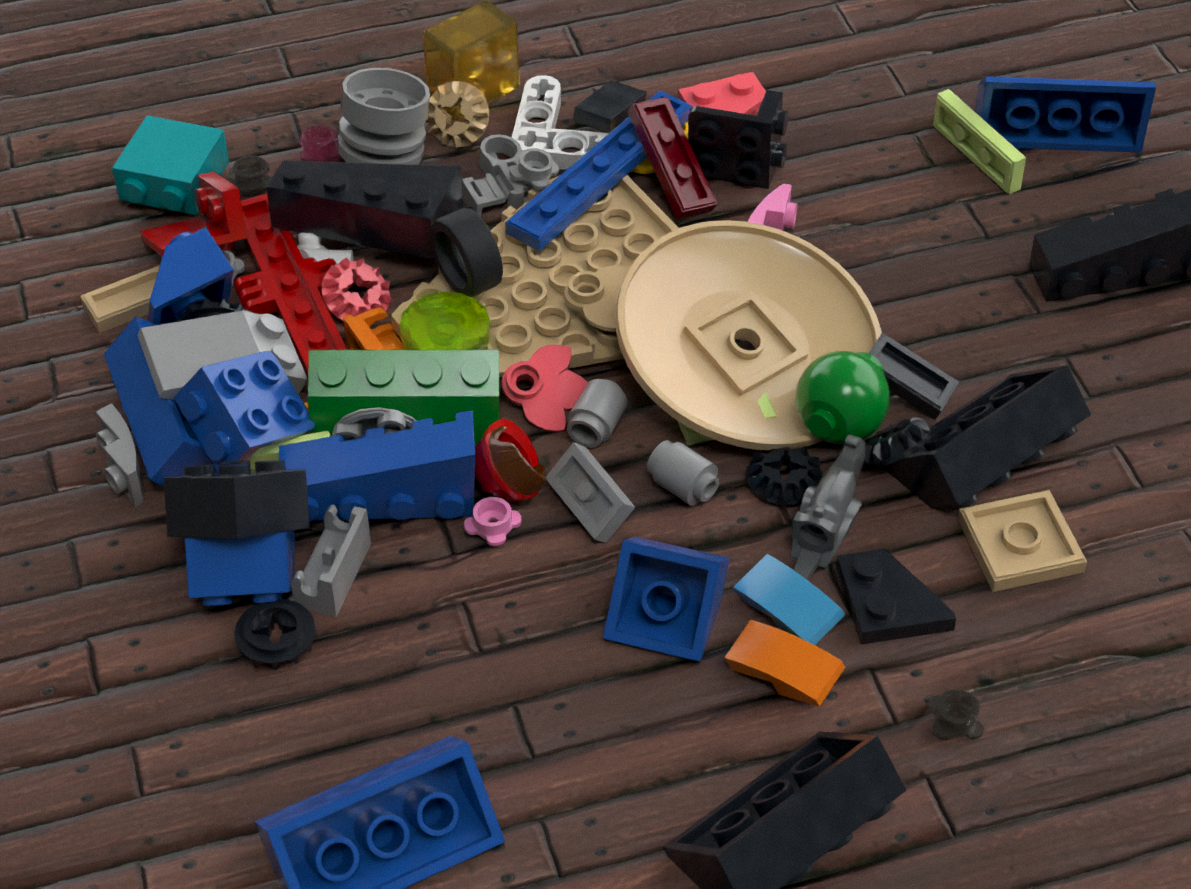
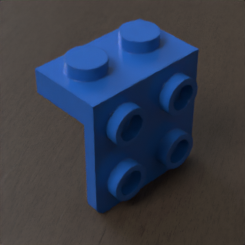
M262 351L203 366L173 397L217 471H219L220 462L248 460L259 448L306 435L315 427V423L309 420V411L275 355L269 351Z

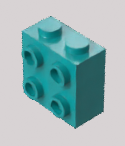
M147 115L112 167L119 200L197 215L199 210L195 200V189L200 188L197 175L214 171L221 176L229 163L224 130Z

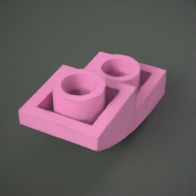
M782 184L773 190L756 207L748 222L766 225L782 231H786V228L793 229L798 204L791 203L792 185Z

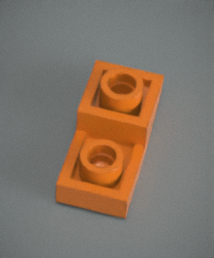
M753 620L749 621L724 657L732 671L770 681L779 695L819 707L846 668L843 661L812 643L778 628Z

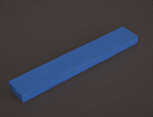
M661 90L649 99L654 100L668 97L681 126L688 122V115L693 107L692 105ZM630 117L626 118L505 222L506 234L541 251L647 158V153Z

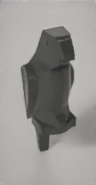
M850 434L847 436L836 461L824 473L818 486H810L805 491L800 510L797 511L793 519L791 557L798 559L794 571L807 580L811 578L818 566L828 567L856 521V516L862 502L855 497V487L866 457L865 442L860 437Z

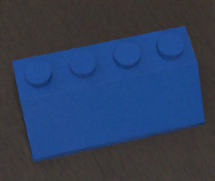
M985 76L978 83L974 112L1015 148L1142 153L1156 84L1155 82Z
M135 316L104 353V357L111 373V379L120 397L123 411L133 432L134 441L143 459L146 473L151 481L164 487V477L184 475V466L212 464L188 421L183 416L176 401L159 397L137 336L141 328L157 324Z
M451 735L254 821L272 869L282 889H404L505 842L469 743Z

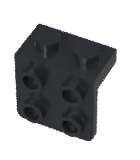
M766 90L757 116L700 106L691 108L688 115V142L706 178L769 189L776 168L784 167L787 154V144L781 143V136H784L786 133L789 112L782 110L783 92Z

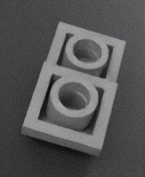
M111 403L96 411L100 431L96 433V439L105 454L108 465L103 472L111 489L116 494L123 492L136 507L144 502L143 479L136 449L126 422Z

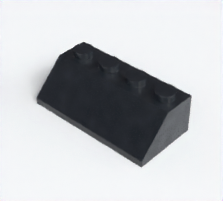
M1068 365L1010 374L931 426L930 434L925 438V443L918 450L899 461L882 467L930 508L951 506L952 510H959L976 502L979 499L977 493L983 488L999 485L1011 478L1012 473L1010 470L1017 465H1024L1042 457L1045 454L1043 447L1049 443L1059 442L1074 435L1078 431L1076 425L1089 417L1091 413Z
M819 731L666 844L663 849L666 855L700 889H780L787 882L797 881L809 874L813 869L812 863L826 852L837 850L849 843L853 838L852 832L862 824L885 815L891 809L890 803L904 793L906 789L878 735Z

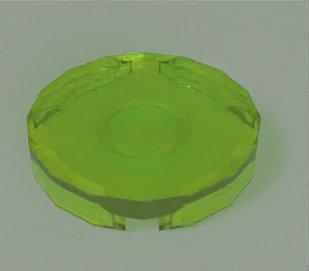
M454 292L429 294L412 302L402 313L399 325L400 337L405 350H479L481 347L484 350L489 343L491 333L490 319L486 308L476 299Z

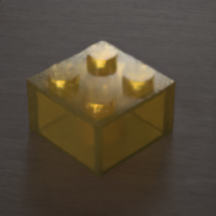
M488 0L422 32L426 83L429 87L430 97L437 90V86L452 81H462L475 86L484 95L487 104L520 87L517 21ZM461 103L457 107H444L455 119L458 120L464 117L460 113Z

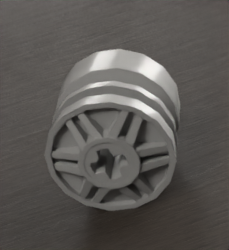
M368 68L348 75L342 83L340 108L343 117L339 121L340 134L338 135L337 142L339 155L347 163L419 165L424 157L423 142L426 138L424 124L428 119L429 87L420 78L408 72L391 68Z

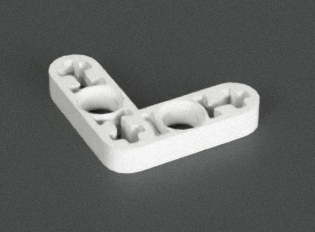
M551 76L532 77L524 86L512 138L520 144L522 152L531 148L542 149L551 155L553 162L559 166V169L567 170L609 133L555 129L561 106L560 83ZM541 95H545L544 102L538 101ZM532 118H542L546 121L540 123H533L527 120ZM575 147L579 148L580 151L567 153L563 152L562 149Z

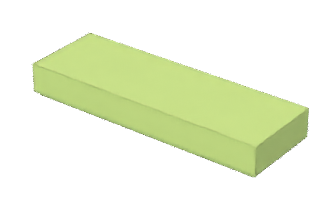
M950 89L938 93L933 126L1006 193L1012 194L1021 190L1026 157Z

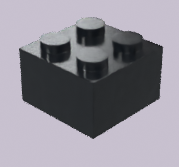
M250 460L220 462L219 471L214 472V464L184 466V475L164 477L167 537L243 538L309 528L306 469H285V460L255 462V469H250Z

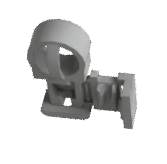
M501 134L486 137L481 142L478 160L480 169L486 173L485 178L474 180L472 177L462 179L463 201L467 207H472L474 212L480 217L482 208L505 203L506 199H508L507 208L512 206L515 209H518L528 201V191L533 187L525 185L521 180H514L510 176V168L518 165L519 157L522 153L521 146L515 139ZM496 153H503L511 158L500 160L497 158Z

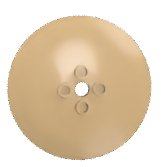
M723 220L695 223L676 229L655 240L640 253L630 266L621 285L616 304L615 323L620 350L628 368L646 394L671 417L688 428L719 442L755 450H771L784 447L797 449L822 442L823 440L816 437L804 426L797 412L795 401L796 388L802 373L814 360L830 352L851 351L855 353H869L882 334L877 315L869 299L853 277L838 262L819 248L795 235L766 225L745 221ZM735 340L749 341L754 345L755 350H744L736 344ZM765 392L777 417L764 418L758 400Z

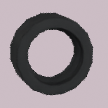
M462 208L435 220L431 224L430 241L436 263L447 283L459 296L468 299L496 287L502 281L503 265L497 243L489 227L472 209Z

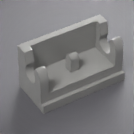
M335 505L328 507L324 515L325 529L304 571H297L291 582L293 594L290 600L300 603L309 611L337 617L371 545L367 509L354 506L350 514V523H345L337 517L338 511Z

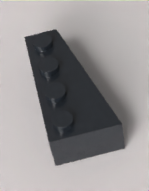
M283 161L266 186L271 226L273 228L298 233H312L318 237L432 260L435 257L430 241L431 224L435 220L463 208L461 166Z
M1171 188L1156 193V201L1135 208L1126 203L1114 207L1113 211L1105 218L1093 221L1088 216L1035 234L1029 268L1046 302L1191 279V189L1175 194Z

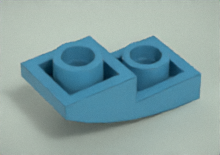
M766 554L733 587L742 601L771 617L778 629L795 635L813 645H816L845 616L842 608L793 569L769 554Z

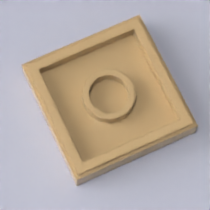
M1050 490L959 509L957 520L992 592L1085 572L1087 560Z

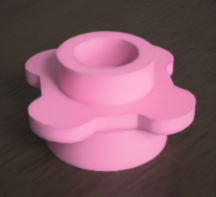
M488 497L476 503L473 508V517H469L464 521V529L470 535L477 534L481 536L491 546H500L506 542V535L512 528H517L521 525L522 519L520 513L511 510V506L504 499Z

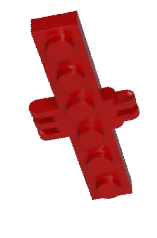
M267 194L242 200L241 204L248 237L243 240L258 272L237 278L233 283V287L238 294L243 309L261 315L277 312L279 318L283 319L308 378L309 350H347L322 296L323 278L329 268L337 263L332 258L316 261L315 258L303 259L291 232L271 226Z

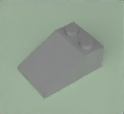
M237 311L144 327L137 334L160 398L175 400L173 397L203 366L262 351H269L275 355L298 395L308 380L283 319L271 314L261 315L247 311Z

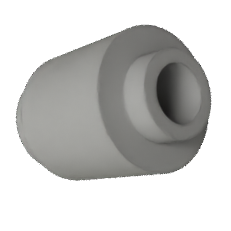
M593 379L586 384L567 417V432L576 443L594 448L609 439L628 403L626 395L618 384L606 379Z
M669 440L661 442L648 459L647 471L653 475V481L691 506L697 505L701 501H708L715 494L719 486V478L717 477L718 467L681 442L672 443Z

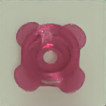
M311 126L298 139L299 145L303 147V151L300 153L302 161L326 162L340 157L336 145L338 133L328 126Z

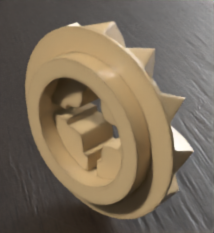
M452 81L437 86V90L430 97L427 119L430 127L429 133L434 135L441 144L456 148L475 143L484 134L489 122V108L484 95L475 86L462 81ZM461 103L460 113L470 122L455 121L451 126L452 116L447 113L444 107H457Z

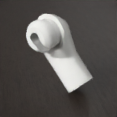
M299 233L298 235L299 245L297 247L303 259L315 258L316 261L332 258L337 264L346 257L349 261L354 260L353 250H327L321 245V237L312 233Z

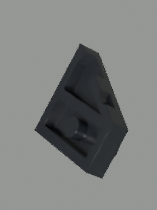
M886 549L837 556L836 570L861 645L955 630L956 615L954 611Z

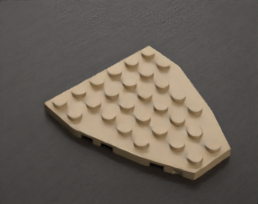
M626 175L541 251H538L507 235L505 232V222L542 191L532 188L528 191V201L517 210L509 206L501 213L502 221L490 230L497 243L503 265L502 281L496 287L469 299L461 297L450 287L438 267L439 274L430 284L422 282L413 291L412 298L403 302L391 314L392 326L410 350H499V377H503L507 368L512 364L520 361H529L537 349L547 345H562L572 349L568 369L624 359L620 350L617 333L604 331L592 326L586 321L583 312L569 307L564 299L565 286L569 279L578 272H596L599 268L609 265L630 267L640 253L651 243L679 228ZM557 177L548 180L549 184L552 183Z

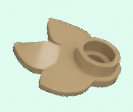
M609 265L599 268L596 272L582 271L574 274L564 289L566 304L576 311L583 312L586 321L592 326L604 331L616 332L615 315L617 299L623 280L630 267Z

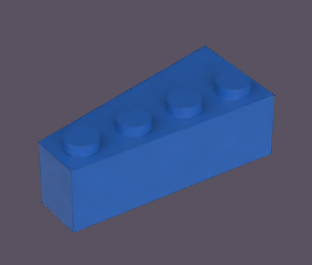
M473 410L456 413V421L434 425L432 418L413 421V429L386 433L384 427L366 430L365 434L360 436L359 439L346 441L341 435L279 446V460H285V469H306L309 521L324 520V515L330 505L336 506L338 511L336 515L340 520L348 521L354 506L367 509L368 519L405 520L409 518L442 517L452 519L457 517H473L475 478Z

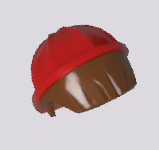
M504 418L488 426L484 431L481 441L475 447L474 479L477 480L483 492L493 497L502 498L507 502L517 500L528 501L538 493V490L546 481L544 476L546 469L542 464H539L537 453L530 439L519 426Z

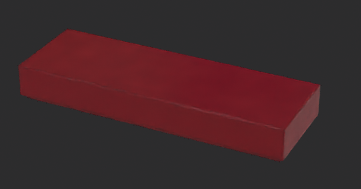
M664 97L633 103L627 112L676 219L712 212L718 203L669 98Z

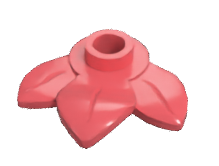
M543 346L537 349L529 361L516 362L508 367L502 378V389L506 398L512 403L522 406L524 415L529 423L548 432H562L565 430V411H570L588 383L578 374L568 370L572 349L567 346ZM521 380H528L533 384V387L530 390L523 391L516 385Z

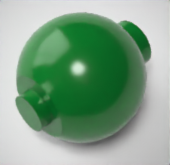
M835 351L818 357L804 370L797 384L795 401L802 423L812 434L825 442L844 445L849 434L864 440L881 426L888 413L890 391L884 376L883 366L876 357L865 352Z

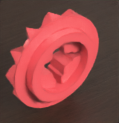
M346 257L340 263L332 265L322 281L324 302L328 309L342 321L343 317L347 315L356 316L374 308H383L387 311L392 300L389 293L390 281L384 280L381 276L380 267L373 268L365 264L364 258L358 261H349ZM353 281L356 282L358 287L370 288L366 291L363 298H360L356 292H345L349 290Z

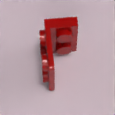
M214 171L197 175L200 188L195 189V200L199 212L205 214V216L140 231L142 241L163 257L166 246L169 245L173 238L181 233H194L206 227L221 251L234 247L235 241L248 238L239 188Z

